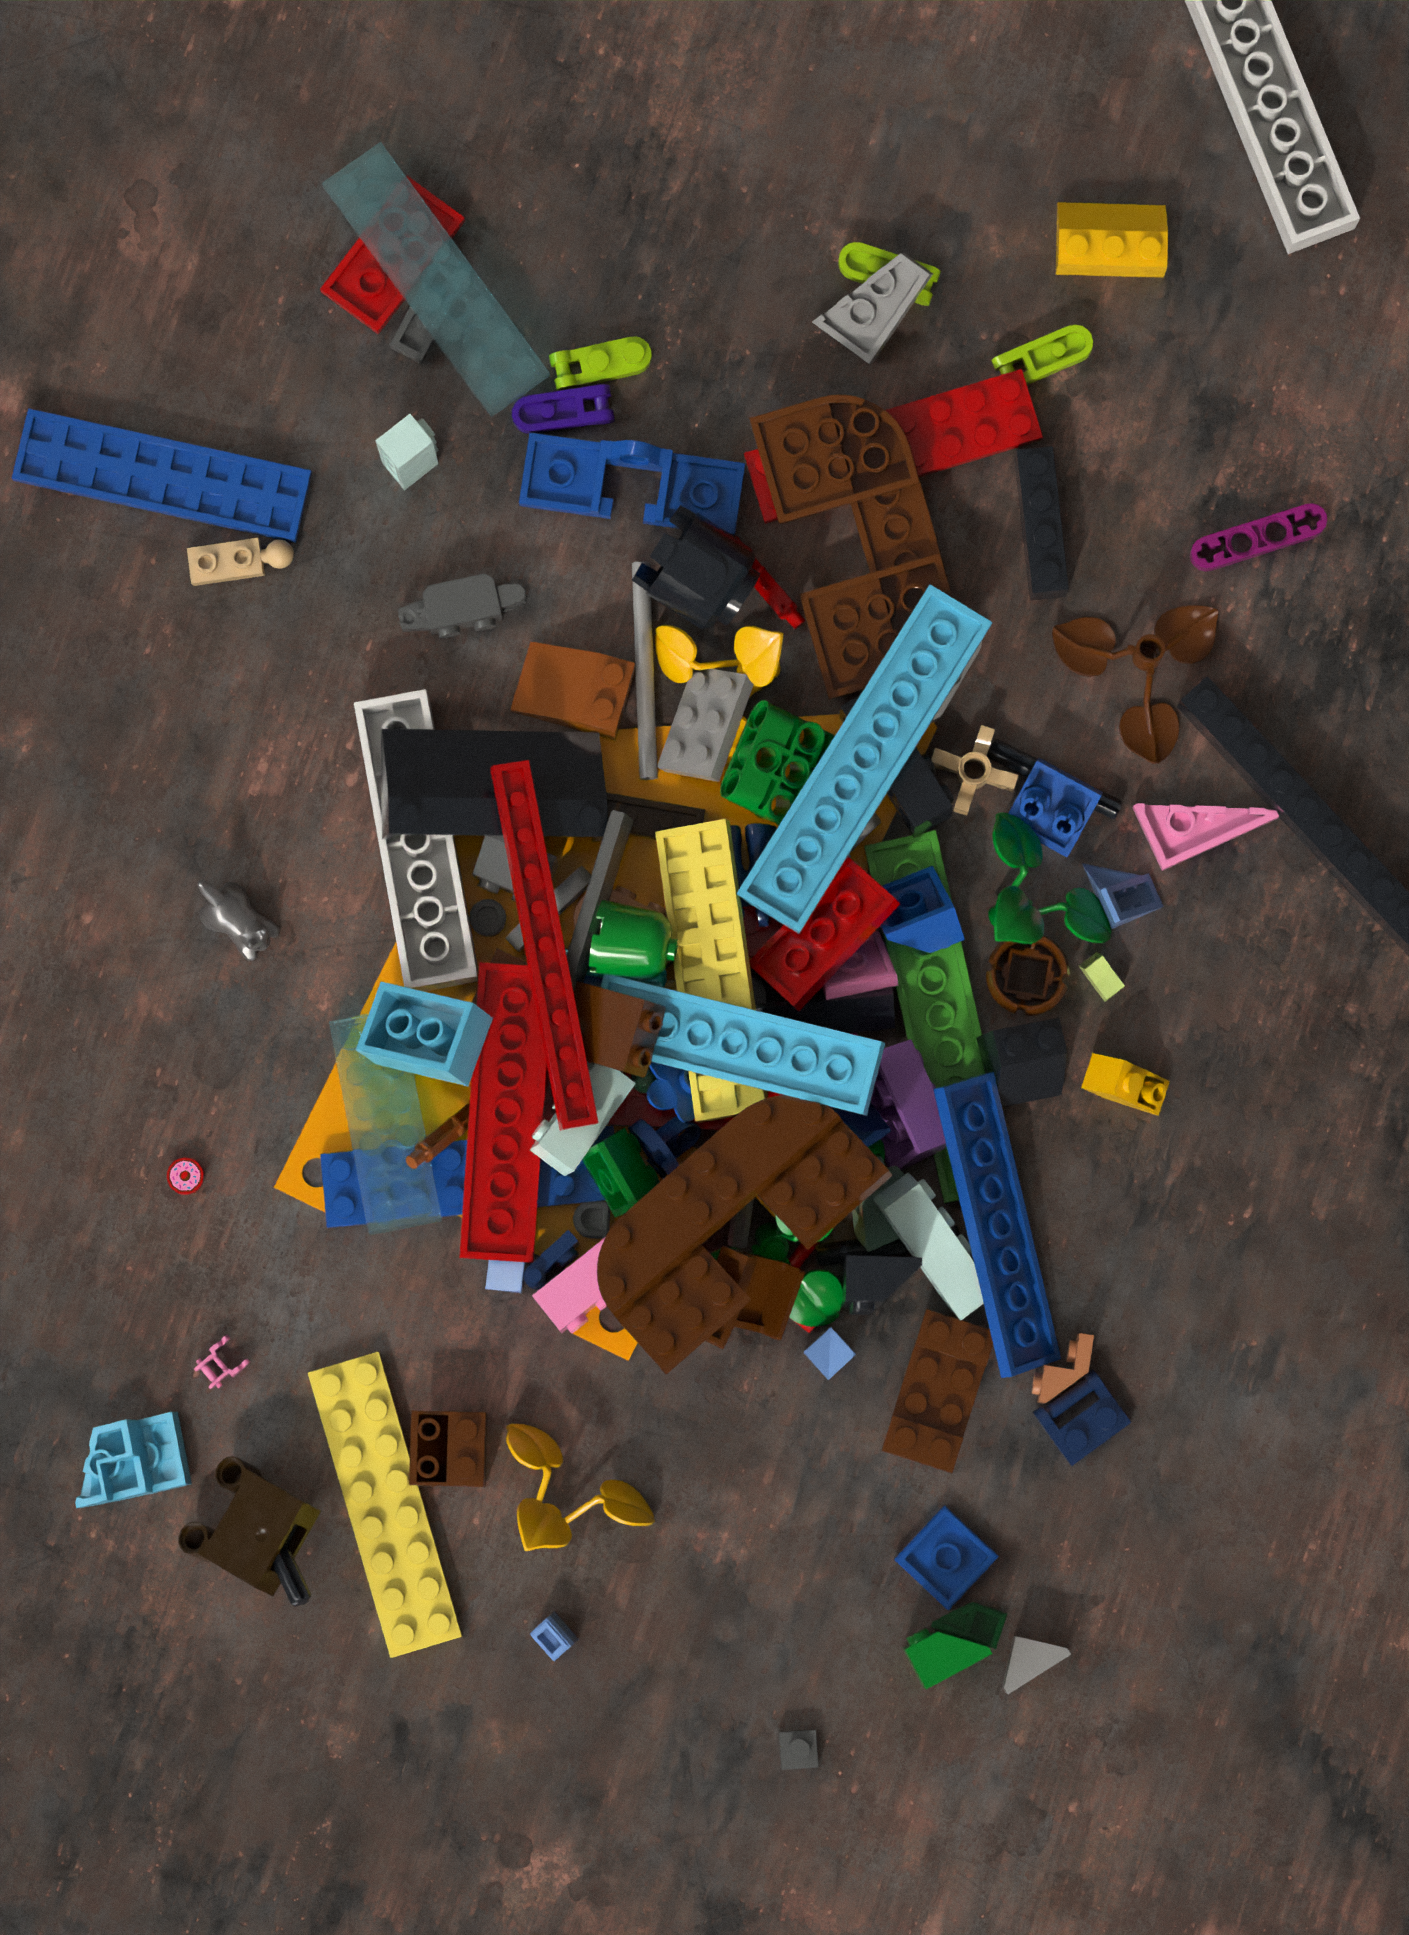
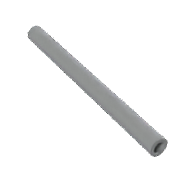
M634 562V563H632V578L634 577V575H635L637 569L639 568V566L641 565V563H644L645 565H647V566H649V567H650V563H649V562ZM632 581L639 779L654 780L658 779L651 597L645 594L646 590Z

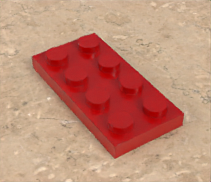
M406 176L320 288L321 293L379 335L435 262L440 251L444 250L464 224L465 217L409 176Z
M848 856L800 934L783 925L749 961L750 967L796 1010L800 1011L892 914L900 903Z

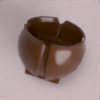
M1045 935L1033 944L1002 941L995 947L989 957L988 962L992 967L991 970L986 971L988 989L993 999L1010 1013L1015 1014L1020 1010L1025 1013V1016L1043 1014L1057 1005L1067 991L1068 986L1065 985L1064 980L1070 976L1068 959L1060 946ZM1012 957L1047 963L1041 995L1006 989Z

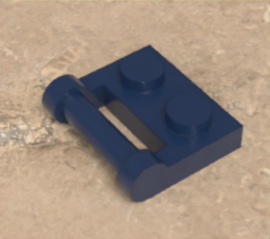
M1090 1369L1083 1376L1084 1379L1045 1408L1040 1406L1032 1412L1070 1466H1073L1131 1423L1093 1369ZM1094 1391L1099 1400L1058 1429L1053 1420Z

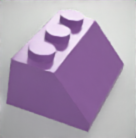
M911 1039L883 1050L870 1101L891 1129L890 1133L881 1138L886 1152L887 1167L898 1166L901 1171L947 1147L933 1090L936 1086L930 1081L924 1068L923 1057L915 1049Z

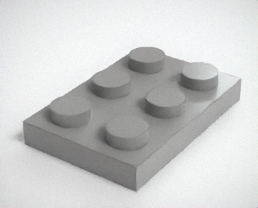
M693 669L692 678L687 681L657 765L659 769L667 773L716 782L720 781L754 685L746 674L716 669Z

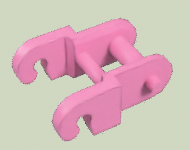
M228 1334L209 1349L212 1354L203 1361L201 1358L196 1361L198 1365L194 1370L199 1371L201 1369L212 1382L209 1385L210 1389L215 1386L220 1388L222 1386L221 1381L229 1374L231 1377L236 1376L250 1363L247 1358L242 1364L231 1370L217 1356V1350L230 1340ZM212 1359L224 1371L219 1377L207 1365Z

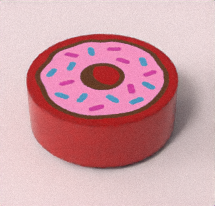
M191 1158L177 1159L168 1168L167 1182L172 1190L178 1194H194L204 1183L205 1175L202 1166Z

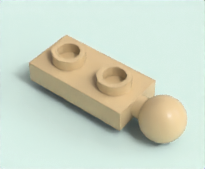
M259 538L187 548L190 579L193 586L265 576V563L274 568L281 569L290 565L294 558L292 546L287 541L280 539L269 543L266 549L261 548V540Z

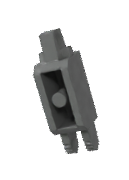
M486 573L428 585L422 594V600L398 608L400 625L403 632L430 630L431 635L439 634V638H450L460 635V629L473 626L475 631L496 627V621L503 620L502 612L515 610V608L519 609V607H523L526 604L527 594L525 593L527 592L522 587V584L519 585L518 582L512 585L495 586L494 579Z

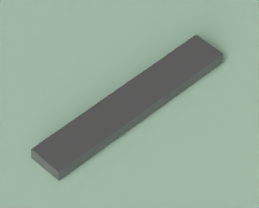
M616 810L610 813L566 955L573 992L577 981L584 983L589 967L593 934H599L602 919L596 918L601 901H609L634 821L626 813Z

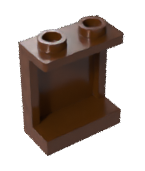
M577 981L574 998L586 1060L644 1078L652 1062L658 1033L663 1025L665 1006Z
M722 1246L717 1262L743 1289L751 1301L721 1327L731 1330L737 1327L764 1334L772 1339L781 1340L805 1274L804 1270L778 1259Z

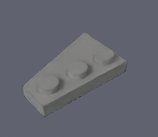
M900 253L869 277L861 286L847 294L826 313L821 314L812 321V323L864 361L872 364L933 273L907 254Z

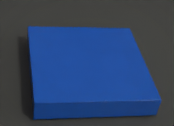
M944 1505L894 1560L949 1611L999 1556Z

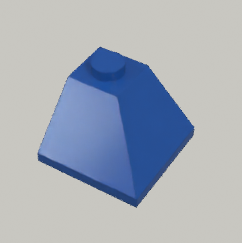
M933 865L882 885L900 903L880 925L887 940L928 953L948 948L955 943L965 940L955 907Z

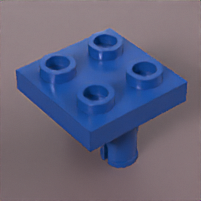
M1038 758L1008 814L1014 815L1028 824L1038 836L1041 844L1068 858L1103 792Z

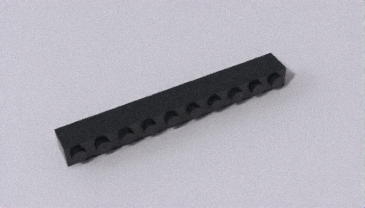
M1208 676L1204 678L1180 700L1177 708L1271 809L1277 811L1279 818L1409 956V892Z

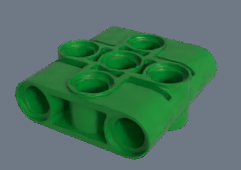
M761 700L755 705L747 720L720 787L721 796L753 812L758 818L770 820L780 825L835 735L823 730L817 723L805 721L766 700ZM803 730L804 738L802 743H800L799 737ZM759 749H760V750H761V759H760V761L757 763L756 756H757V752H758ZM789 764L790 772L789 775L786 777L785 771L787 765ZM775 798L776 806L772 811L771 804L773 799Z

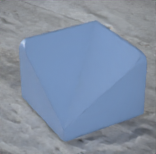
M832 1327L803 1352L827 1380L856 1355Z

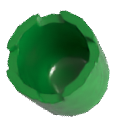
M607 900L601 901L596 918L602 919L600 935L593 934L590 949L589 966L591 967V973L652 980L664 971L668 960L675 961L678 939L672 938L671 924L662 913Z

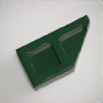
M970 1602L932 1621L930 1627L996 1649L1008 1614L975 1602Z

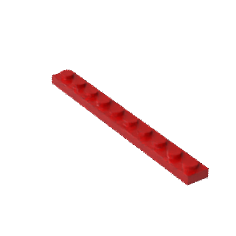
M529 760L493 765L490 770L559 1130L563 1131L596 1125L599 1122Z

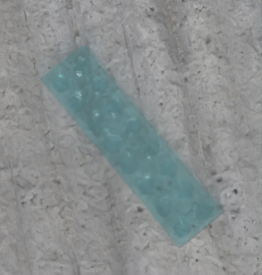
M381 142L322 183V187L490 417L500 412L550 376L547 368Z

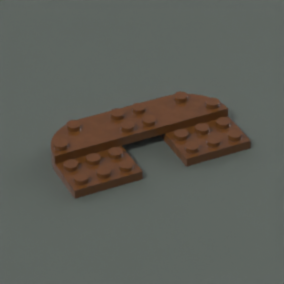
M838 394L819 397L749 418L779 524L851 504L867 560L869 574L799 594L829 699L865 689L929 585L934 586L953 598L907 436L897 421L878 405L857 396Z
M787 1095L760 1100L737 1114L616 1221L605 1237L598 1257L597 1281L601 1296L608 1309L667 1375L751 1301L743 1289L703 1247L702 1243L758 1195L805 1248L809 1250L893 1175L829 1106Z

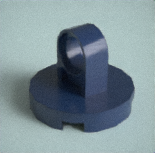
M677 1116L656 1131L642 1118L628 1127L629 1133L636 1137L649 1158L646 1161L662 1180L679 1166L676 1158L690 1149L701 1135V1128L693 1120L682 1123Z

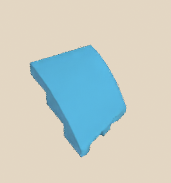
M168 1412L141 1420L125 1419L94 1427L89 1443L90 1453L85 1460L83 1468L85 1473L80 1496L76 1498L75 1504L76 1508H84L191 1485L192 1482L178 1412Z

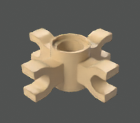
M981 725L973 751L965 754L963 757L935 748L931 759L935 768L956 773L959 782L962 784L953 812L967 816L975 789L981 788L986 783L1013 793L1019 775L991 767L990 760L987 757L995 729ZM969 762H977L983 767L984 775L979 779H971L966 776L964 766Z

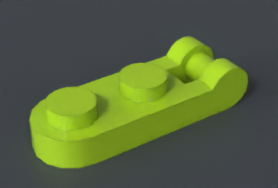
M853 242L841 250L838 265L844 277L863 284L869 277L898 256V254L864 243ZM916 261L933 273V275L914 303L929 306L933 296L930 292L933 282L938 281L941 271L934 266Z
M1070 325L998 355L991 362L995 371H1000L1001 375L1015 371L1013 364L1022 360L1026 368L1023 374L1028 385L1087 359L1092 352L1093 339L1091 333L1085 327Z
M634 336L578 349L554 352L549 355L551 367H555L557 378L554 380L556 390L561 391L638 375L650 366L652 354L649 344L644 339ZM580 362L582 373L571 374L569 365Z

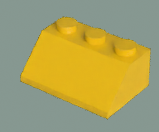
M1057 202L1056 275L1164 278L1168 260L1166 205Z

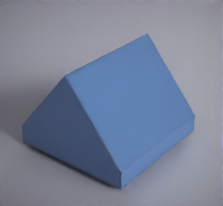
M555 1611L530 1633L532 1638L553 1661L579 1640Z

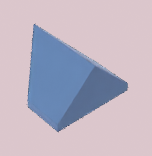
M1082 863L1093 890L1105 911L1111 929L1164 907L1149 873L1137 875Z

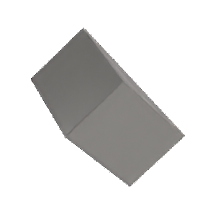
M1013 1636L1002 1688L1006 1694H1010L1070 1656L1071 1653L1065 1647Z

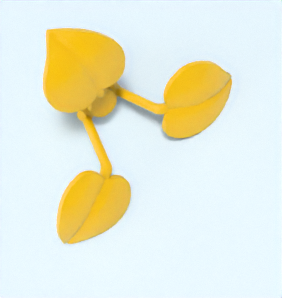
M662 625L655 630V649L659 665L664 674L673 682H687L692 678L693 669L704 670L738 666L737 673L746 674L754 684L749 696L750 698L755 692L760 691L761 687L770 684L780 674L779 660L783 642L782 632L769 631L756 626L742 627L737 631L734 641L737 659L699 663L695 661L697 655L696 644L685 631L671 625ZM742 716L726 761L728 764H730L747 723V719Z
M510 1424L506 1426V1441L514 1458L528 1468L543 1470V1479L536 1499L525 1498L517 1507L518 1529L525 1551L566 1546L572 1539L568 1523L598 1503L603 1504V1509L607 1516L619 1523L631 1526H649L654 1523V1515L643 1496L628 1483L612 1479L604 1481L600 1486L602 1495L594 1496L563 1518L556 1506L550 1503H542L552 1473L551 1467H559L563 1462L559 1446L548 1434L533 1426L525 1424Z

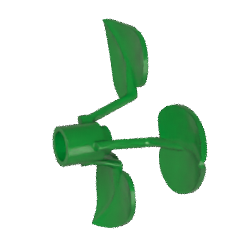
M1004 812L995 814L996 821L992 832L995 851L999 858L1012 868L1020 867V873L1012 885L1002 889L996 904L989 908L988 917L994 926L995 941H1012L1022 944L1036 943L1044 934L1042 915L1058 910L1066 911L1064 916L1066 927L1078 938L1093 943H1104L1110 940L1112 937L1111 926L1101 902L1094 893L1085 888L1078 887L1070 890L1066 895L1067 903L1060 902L1040 909L1032 906L1033 901L1029 900L1018 887L1028 874V867L1036 868L1042 863L1043 851L1040 840L1033 829L1020 818Z
M775 1215L776 1223H765L756 1230V1245L751 1247L752 1253L761 1254L762 1256L778 1259L790 1264L786 1256L789 1251L787 1239L794 1242L799 1240ZM832 1228L825 1236H823L819 1241H821V1240H823L824 1238H826V1237L832 1232L833 1228ZM721 1248L710 1253L716 1261ZM814 1269L807 1272L803 1277L789 1318L799 1324L810 1327L824 1326L834 1322L839 1316L843 1297V1289L838 1278L833 1273L822 1269Z

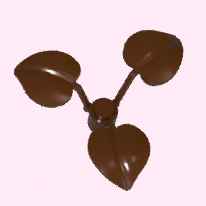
M1200 605L1170 609L1157 620L1154 634L1144 635L1138 640L1136 646L1128 645L1127 648L1114 653L1111 652L1116 643L1114 631L1105 621L1094 617L1077 618L1064 624L1055 625L1052 629L1053 644L1058 656L1071 671L1087 677L1101 675L1106 669L1107 658L1116 660L1129 654L1132 655L1134 665L1138 669L1146 671L1144 707L1133 706L1125 711L1119 723V734L1124 745L1130 751L1152 764H1159L1170 755L1177 742L1179 720L1176 712L1170 705L1166 703L1150 705L1154 669L1159 666L1167 650H1169L1174 660L1184 664H1194L1205 659L1215 642L1218 609Z

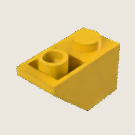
M1092 1053L1081 1088L1102 1098L1159 1116L1170 1081L1126 1060Z

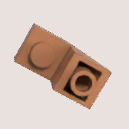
M1079 1333L1077 1334L1076 1341H1069L1066 1362L1073 1363L1072 1369L1044 1365L1042 1366L1041 1373H1034L1031 1394L1038 1395L1037 1403H1047L1089 1372L1094 1335Z

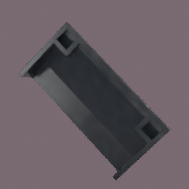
M381 729L382 839H390L394 835L503 836L490 768L493 765L529 760L543 836L592 837V842H600L603 839L607 826V794L600 735L597 732Z

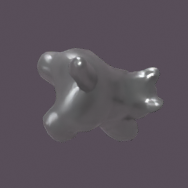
M205 880L198 881L197 885L201 894L208 900L205 906L200 909L201 922L209 930L226 933L245 959L248 961L255 960L257 958V951L267 949L271 942L270 937H277L280 929L271 920L251 908L245 889L237 883L228 882L222 888L217 889Z

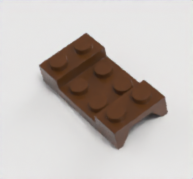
M928 1309L925 1310L882 1445V1452L912 1460L950 1474L953 1473L974 1401L993 1346L990 1329L960 1321L959 1319Z

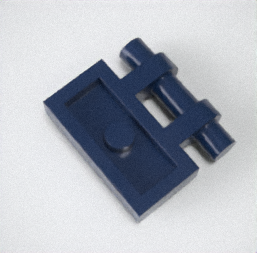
M569 1230L525 1270L524 1281L531 1289L542 1288L547 1281L546 1274L551 1269H554L557 1265L564 1269L579 1255L576 1250L580 1245L579 1241Z

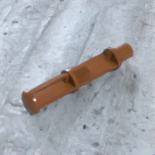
M470 1101L415 1145V1150L406 1157V1163L410 1168L416 1169L423 1162H430L468 1130Z

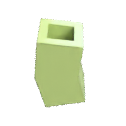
M1098 952L1079 965L1104 1001H1107L1125 986L1103 955Z

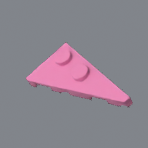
M1138 803L1132 807L1162 871L1279 818L1277 811L1274 809L1254 807L1246 809L1226 808V806L1145 805L1143 803Z

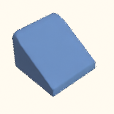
M489 1260L485 1289L522 1294L526 1262Z

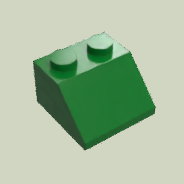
M625 1128L591 1146L582 1159L615 1218L626 1213L660 1183L655 1170L650 1165L646 1166L640 1156L641 1146L632 1133L628 1134Z
M927 1628L907 1637L909 1645L902 1648L925 1689L938 1684L992 1654L987 1646L938 1631L929 1633Z

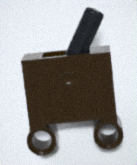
M230 1456L224 1458L217 1465L215 1478L222 1488L235 1493V1496L216 1530L196 1521L186 1524L178 1536L180 1548L195 1558L216 1564L254 1588L271 1596H274L279 1585L282 1584L293 1606L305 1605L309 1602L311 1592L295 1561V1557L321 1511L263 1478L256 1466L238 1457ZM241 1472V1476H240V1478L238 1479V1481L236 1482L237 1476H238L239 1473ZM204 1537L203 1544L199 1547L200 1542Z

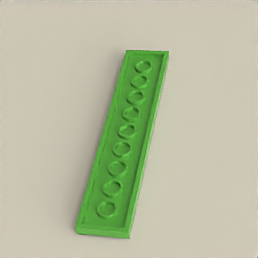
M936 830L922 833L915 838L911 835L864 846L870 876L881 886L933 865L951 899ZM883 932L887 952L897 974L898 986H895L906 1037L907 1040H912L915 1049L921 1053L924 1068L930 1081L938 1088L984 1074L976 1039L982 1035L961 941L948 948L928 953L889 941ZM946 1147L933 1155L944 1204L959 1201Z

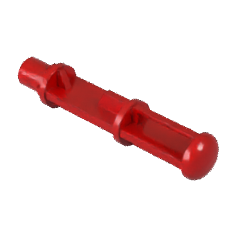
M755 557L752 568L761 574L754 588L777 613L778 617L786 619L796 630L806 620L797 611V604Z

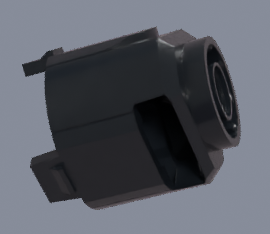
M680 505L669 521L683 531L682 534L676 539L664 533L650 554V557L661 565L659 570L656 571L641 563L632 581L646 590L645 594L700 629L712 627L717 620L728 626L760 577L761 573L752 568L755 561L754 551L701 514H695Z

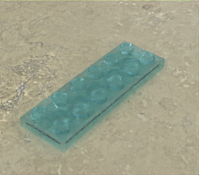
M364 1014L329 1021L370 1236L441 1222L442 1217L431 1161L423 1162L416 1169L410 1168L406 1163V1157L415 1150V1145L426 1137L414 1073L377 1065L356 1051L369 1015Z

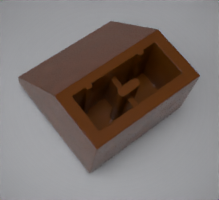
M411 1410L409 1485L485 1488L487 1413Z

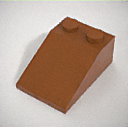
M530 641L510 712L582 732H597L600 737L615 741L634 679L635 663L601 653Z

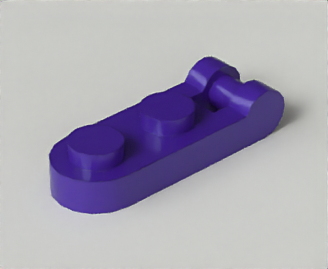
M594 385L522 397L515 402L512 408V420L517 429L526 434H529V432L542 433L615 422L614 410L609 408L608 398L611 397L610 385ZM593 400L595 411L585 412L583 401Z

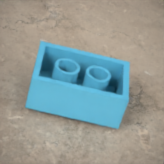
M380 982L356 1051L377 1065L469 1086L493 1017L472 1002Z

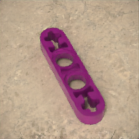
M1304 504L1201 537L1191 548L1190 561L1198 570L1204 572L1213 571L1319 536L1325 529L1327 514L1317 504ZM1306 512H1309L1311 517L1318 516L1319 521L1315 525V530H1311L1309 525L1300 526L1296 529L1298 536H1293L1292 524L1288 517H1293V524L1304 520ZM1274 522L1283 525L1286 530L1285 538L1277 542L1271 541L1266 535L1267 525ZM1246 534L1251 540V548L1243 553L1234 550L1231 545V539L1234 535ZM1219 539H1224L1225 551L1229 558H1224V551L1214 554L1211 563H1207L1205 558H1198L1197 555L1201 552L1202 545H1206L1208 550L1217 549L1221 546Z

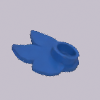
M651 1062L649 1067L656 1080L651 1083L647 1090L649 1103L659 1110L674 1109L682 1123L693 1120L695 1116L689 1072Z

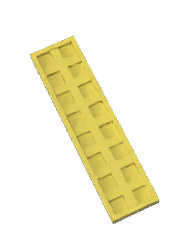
M720 819L655 832L667 919L672 927V938L678 939L676 959L673 961L677 991L756 1010L741 899L737 895L739 885L730 821ZM688 1071L696 1122L700 1123L735 1117L750 1105L768 1098L766 1090Z
M380 1352L308 1372L390 1658L463 1637L419 1486L409 1485L410 1455Z

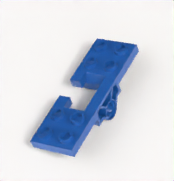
M529 432L519 506L611 519L613 499L601 497L607 464L662 472L657 505L645 504L643 524L679 529L669 520L677 508L682 505L695 514H701L735 536L745 463L673 453V450L659 448L641 441L601 440L600 443Z

